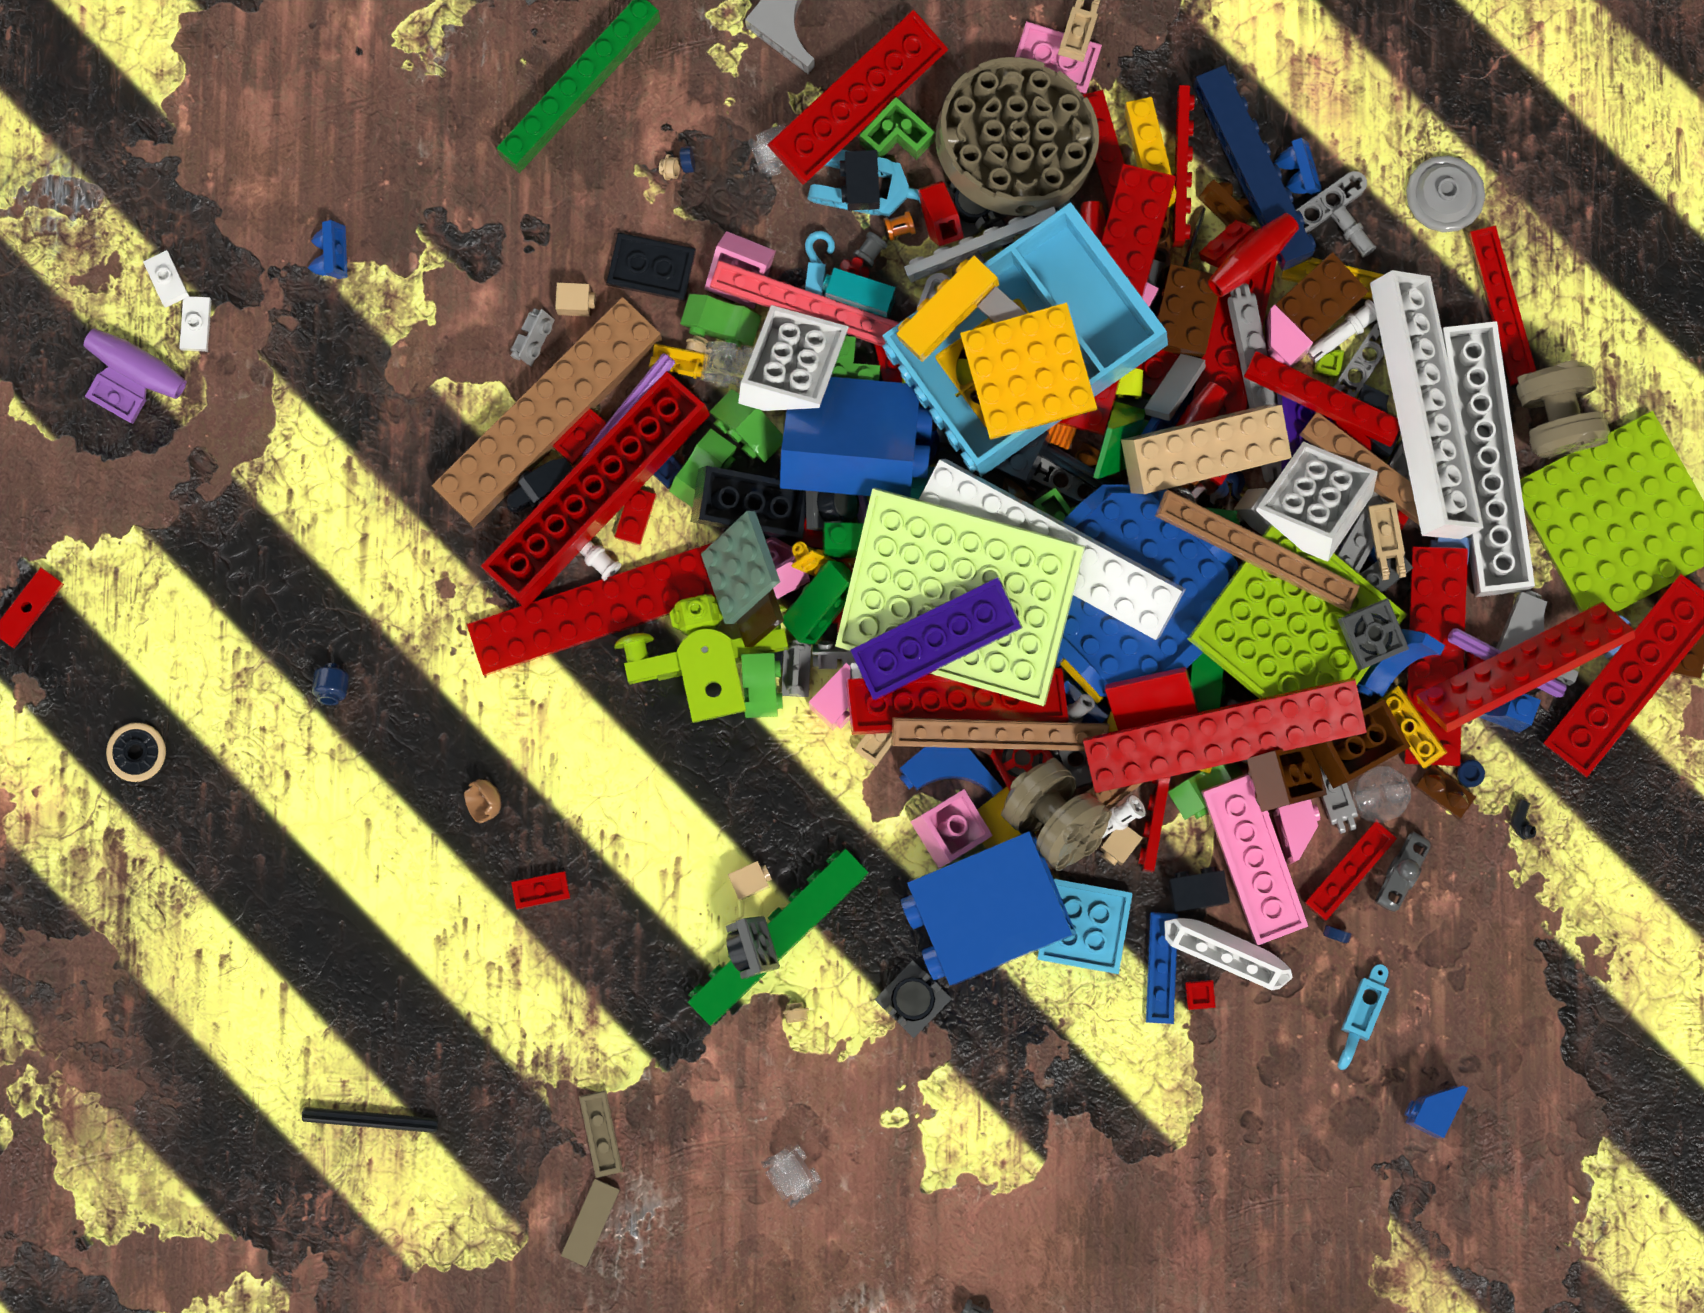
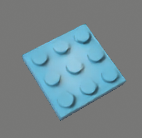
M1054 879L1077 934L1040 949L1037 960L1119 974L1132 893Z

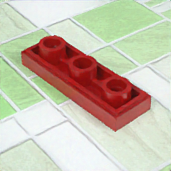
M40 567L0 619V639L15 649L64 584ZM29 604H31V605H32L31 611H29V612L26 613V612H25L26 606L29 605Z

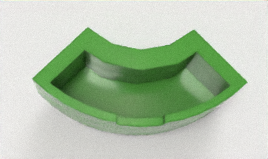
M689 294L680 324L690 328L689 333L700 337L707 335L726 341V345L739 349L741 345L753 346L762 316L744 306L729 304L708 295Z
M710 429L696 445L688 461L675 476L669 492L693 507L698 469L704 466H712L729 470L736 460L732 456L737 447Z
M774 653L741 654L744 702L746 707L745 718L778 717V709H783L782 693H777L776 677H781V662L775 661Z
M1237 762L1212 767L1210 774L1205 772L1198 773L1168 791L1184 820L1193 815L1197 820L1209 813L1201 792L1202 790L1244 774Z

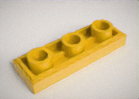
M1397 686L1377 701L1385 699L1411 746L1409 749L1423 768H1427L1447 753L1400 686ZM1410 722L1414 724V729L1411 732L1407 728Z

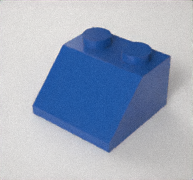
M1452 1086L1419 1097L1415 1102L1411 1101L1405 1111V1116L1408 1117L1405 1123L1434 1138H1445L1468 1088L1465 1086Z

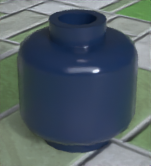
M325 664V667L315 670L312 694L321 704L337 705L339 701L346 698L349 675L338 664Z

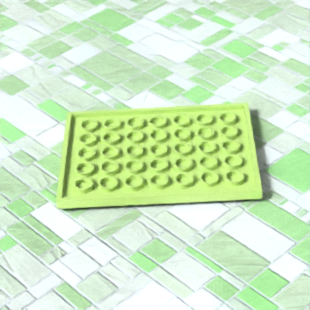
M873 488L835 646L851 650L999 577L1023 628L930 674L1044 706L1085 546L886 490Z

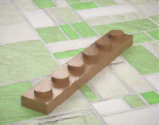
M1316 412L1299 435L1313 446L1377 471L1374 492L1389 503L1395 502L1396 508L1419 525L1411 482L1320 413Z

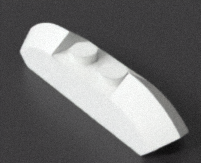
M1178 918L1165 921V939L1174 948L1270 990L1280 989L1293 978L1291 969L1281 959L1264 948L1198 920Z

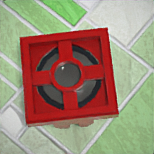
M993 749L991 755H989L1009 792L1012 782L1020 774L1028 772L1035 766L1046 763L1054 758L1050 750Z

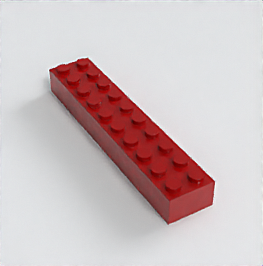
M666 371L481 565L482 569L526 609L575 558L583 547L595 537L710 416L706 405Z

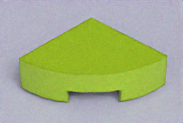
M1335 350L1324 355L1316 363L1312 374L1339 378L1344 350Z

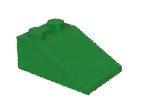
M1115 401L1093 478L1100 479L1126 469L1121 439L1142 434L1149 420L1144 419V409Z

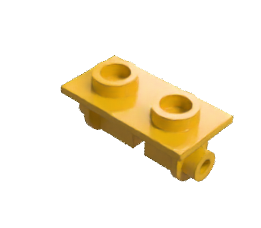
M654 344L653 357L651 356L649 367H652L659 357L665 353L675 361L669 372H678V374L691 376L693 379H697V377L704 378L707 354Z
M797 542L792 547V553L796 562L791 566L814 577L818 574L819 568L827 563L828 560L836 561L823 555L822 550L808 547L804 542Z

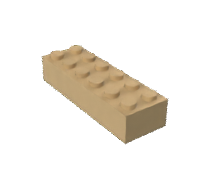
M1263 405L1121 439L1131 493L1135 494L1156 492L1292 458L1282 405Z

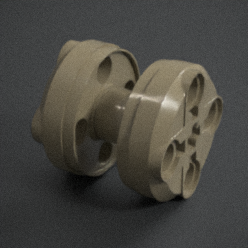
M1571 360L1536 372L1527 373L1517 378L1519 384L1516 390L1522 407L1538 408L1545 406L1549 422L1529 431L1531 449L1537 456L1555 459L1608 443L1607 437L1610 429L1604 413L1588 412L1581 414L1577 398L1597 389V379L1592 366L1585 362Z
M1052 758L1046 763L1039 764L1028 772L1020 774L1012 782L1011 790L1005 800L1001 816L1021 834L1029 831L1034 833L1042 829L1036 843L1037 850L1057 871H1060L1097 850L1108 827L1112 812L1092 794L1085 793L1072 798L1076 788V780L1062 763L1056 758Z

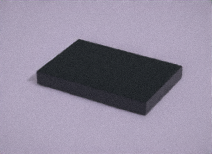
M618 232L606 284L612 287L685 302L696 249Z

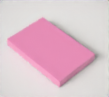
M1026 21L1015 57L1045 63V67L1057 73L1061 71L1077 84L1076 88L1082 95L1087 94L1102 45L1090 41L1084 62L1058 55L1064 33Z

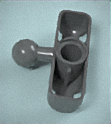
M1414 831L1408 835L1399 854L1395 856L1386 872V879L1374 901L1375 904L1392 912L1399 910L1409 889H1412L1421 873V866L1431 848V843L1428 839ZM1414 844L1424 848L1421 855L1413 850ZM1389 892L1399 896L1396 903L1388 898Z

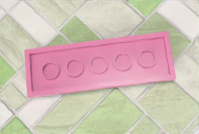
M1249 774L1202 790L1206 807L1254 943L1258 946L1308 927L1268 811L1261 812L1260 806L1255 799L1256 791L1253 780Z

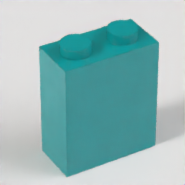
M837 268L833 269L832 275H826L822 287L824 297L888 319L895 303V287Z

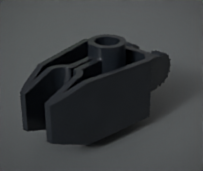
M567 459L550 460L534 471L528 470L518 478V489L508 496V511L517 514L529 506L534 510L573 470Z

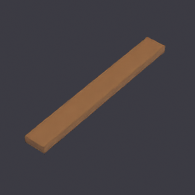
M1170 490L1165 491L1156 512V517L1346 612L1350 611L1360 587L1359 585Z
M893 717L891 745L907 747L1085 751L1083 738L1109 733V724Z

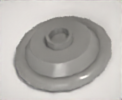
M1446 155L1432 157L1418 165L1409 177L1406 196L1408 207L1417 221L1428 229L1445 233L1459 231L1475 221L1482 212L1485 190L1483 180L1473 166L1464 159Z

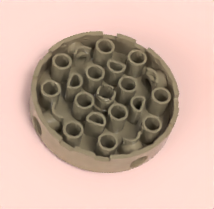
M1005 57L979 64L977 68L968 73L965 72L955 82L946 97L938 118L935 135L936 149L946 175L954 186L971 201L997 213L1012 216H1029L1041 210L1061 206L1080 189L1097 154L1099 128L1089 99L1087 97L1084 98L1076 88L1077 84L1061 71L1057 73L1045 67L1043 62L1021 57Z

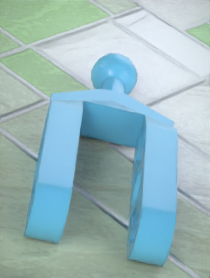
M847 150L839 151L824 166L840 169V160H845V151ZM877 157L878 177L891 178L887 199L880 198V209L854 211L889 217L907 198L919 200L920 202L918 189L909 188L900 163ZM818 184L810 185L807 198L809 201L847 210V202L842 203L841 189Z

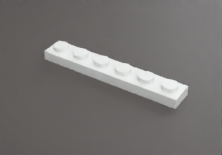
M1051 207L1026 218L1022 216L1016 217L1008 222L1009 225L1001 228L997 226L989 228L983 232L984 235L976 238L972 236L964 238L958 242L959 245L939 248L934 251V255L927 258L922 256L909 261V265L904 266L907 276L912 283L954 266L977 251L984 254L1014 242L1013 238L1017 234L1028 233L1055 214L1056 210L1054 207Z

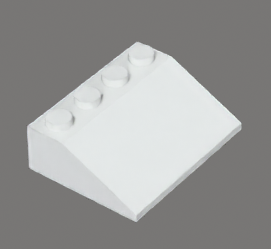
M771 305L742 378L738 404L763 411L820 408L849 326Z
M1303 442L1262 499L1256 511L1303 552L1328 562L1372 497L1378 472Z

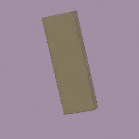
M607 1090L579 1096L596 1178L624 1172Z
M594 1179L563 1249L562 1257L587 1267L620 1189Z

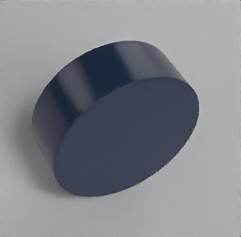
M681 147L680 161L683 172H695V159L692 147Z
M1467 760L1457 768L1456 777L1462 786L1473 788L1483 782L1485 770L1478 761Z
M1328 925L1325 926L1323 932L1325 937L1346 944L1349 943L1352 935L1349 932Z

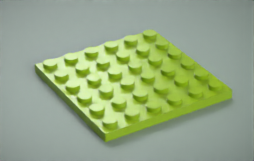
M1653 411L1610 432L1607 437L1608 443L1568 454L1520 479L1524 513L1580 613L1601 602H1604L1611 610L1617 613L1672 584L1680 574L1687 576L1704 567V500Z
M1270 524L1262 535L1263 538L1360 586L1350 611L1346 612L1244 561L1187 639L1259 699L1350 678H1355L1356 684H1358L1369 667L1358 670L1353 655L1346 645L1344 634L1337 619L1387 597L1334 553L1327 562L1303 552ZM1389 600L1400 625L1407 614Z

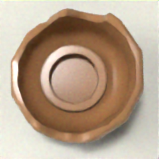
M477 780L470 783L469 787H472L464 792L466 806L470 815L478 823L493 819L501 809V795L498 789L488 780Z

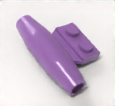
M93 328L84 340V347L108 366L97 374L85 397L132 424L146 402V388L177 399L186 387L187 381L162 360L123 338Z

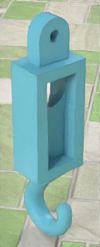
M815 231L805 241V250L810 260L808 262L805 290L823 296L824 290H822L826 276V264H823L816 255L813 243L817 239L825 240L828 243L827 252L832 254L835 249V242L827 232Z
M1379 964L1373 967L1368 979H1361L1341 1027V1030L1349 1033L1345 1049L1342 1051L1337 1064L1340 1070H1345L1349 1066L1359 1039L1367 1041L1371 1036L1389 988L1384 987L1389 973L1384 965ZM1366 989L1377 993L1378 997L1375 1004L1369 1005L1363 1001L1362 996Z

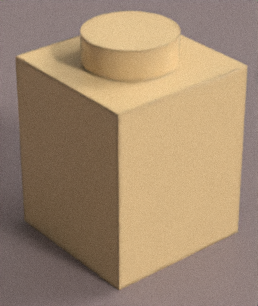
M557 283L555 308L557 314L590 316V308L595 309L596 301L595 292H591L590 285Z
M1128 826L1123 830L1116 829L1100 848L1104 852L1102 857L1113 866L1116 863L1122 865L1142 840V837Z
M758 861L728 874L739 901L768 889L769 885L767 882L772 880L766 865L760 867Z

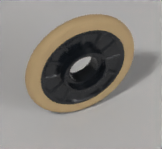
M130 723L120 727L111 736L106 749V757L111 770L118 777L131 782L144 781L154 776L162 767L166 756V747L162 736L155 728L144 723ZM134 745H140L143 748V755L137 760H133L129 756V750Z

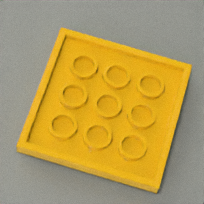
M1067 302L960 333L990 440L1097 410Z

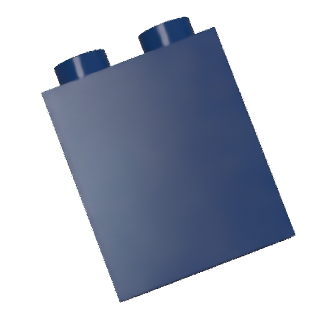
M831 377L820 408L789 409L786 411L781 449L780 488L871 496L872 489L878 488L911 497L912 478L927 479L930 446L916 445V439L931 440L933 421L932 415L929 412L931 408L919 407L917 394L913 390L915 388L914 385L909 387L907 383Z
M1029 831L907 883L912 895L902 898L901 904L913 930L923 925L926 927L933 946L923 949L922 955L934 981L946 976L949 986L956 985L1077 934L1048 864L1037 850L1035 833Z

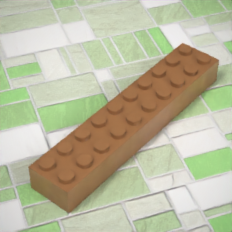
M622 297L432 485L434 490L474 528L518 485V478L523 473L533 470L554 449L552 447L554 443L590 408L593 410L654 350V344H660L663 341L661 333Z

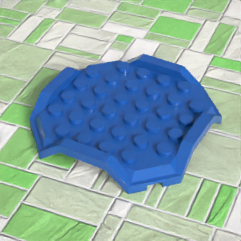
M1102 485L1084 499L1062 521L1186 589L1163 633L1157 640L1073 595L1059 654L1086 680L1100 697H1107L1105 684L1182 667L1187 669L1203 653L1187 638L1238 570V562L1230 553L1155 516L1163 495L1167 491L1166 489L1147 494L1131 493L1130 485Z

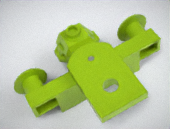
M707 594L682 599L676 602L675 607L669 613L672 627L687 636L679 645L677 652L649 658L646 643L653 641L654 638L646 633L626 635L620 638L614 645L616 649L624 648L627 663H624L629 684L657 678L661 681L683 676L693 723L746 711L736 664L742 663L741 654L775 653L789 650L784 628L781 629V624L753 648L745 647L742 637L731 640L727 635L717 631L723 616L717 599ZM779 604L781 613L787 611L785 606ZM710 683H718L722 690L719 696L710 697L706 694V687Z

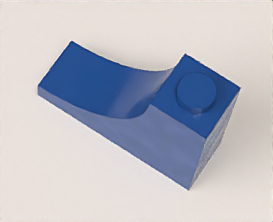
M1401 629L1409 649L1371 665L1357 684L1358 693L1367 698H1371L1372 695L1384 697L1391 683L1407 666L1425 656L1441 655L1445 645L1427 633Z
M1523 694L1479 717L1519 733L1532 725L1541 700Z
M924 747L899 769L902 773L899 777L908 789L914 787L916 791L932 782L943 779H960L972 782L986 790L992 797L996 796L1003 789L969 748Z

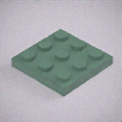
M746 511L701 553L725 624H734L780 583L755 511Z

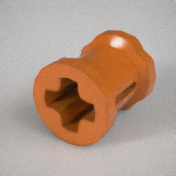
M906 211L902 216L892 219L883 218L889 241H893L894 237L907 233L911 235L916 234L909 211ZM905 224L904 226L894 228L895 226Z

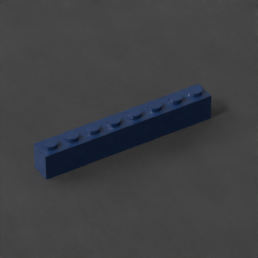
M1224 65L1196 76L1193 88L1260 226L1263 227L1284 213L1290 214L1299 225V230L1280 254L1276 256L1281 270L1284 271L1311 260L1316 244L1312 235L1307 234L1304 229V218L1299 210L1296 211L1292 204V193L1288 187H1284L1278 165H1273L1269 157L1271 152L1266 141L1262 142L1258 134L1259 126L1257 121L1249 116L1247 101L1243 95H1239L1236 89L1237 81L1232 72L1229 73Z

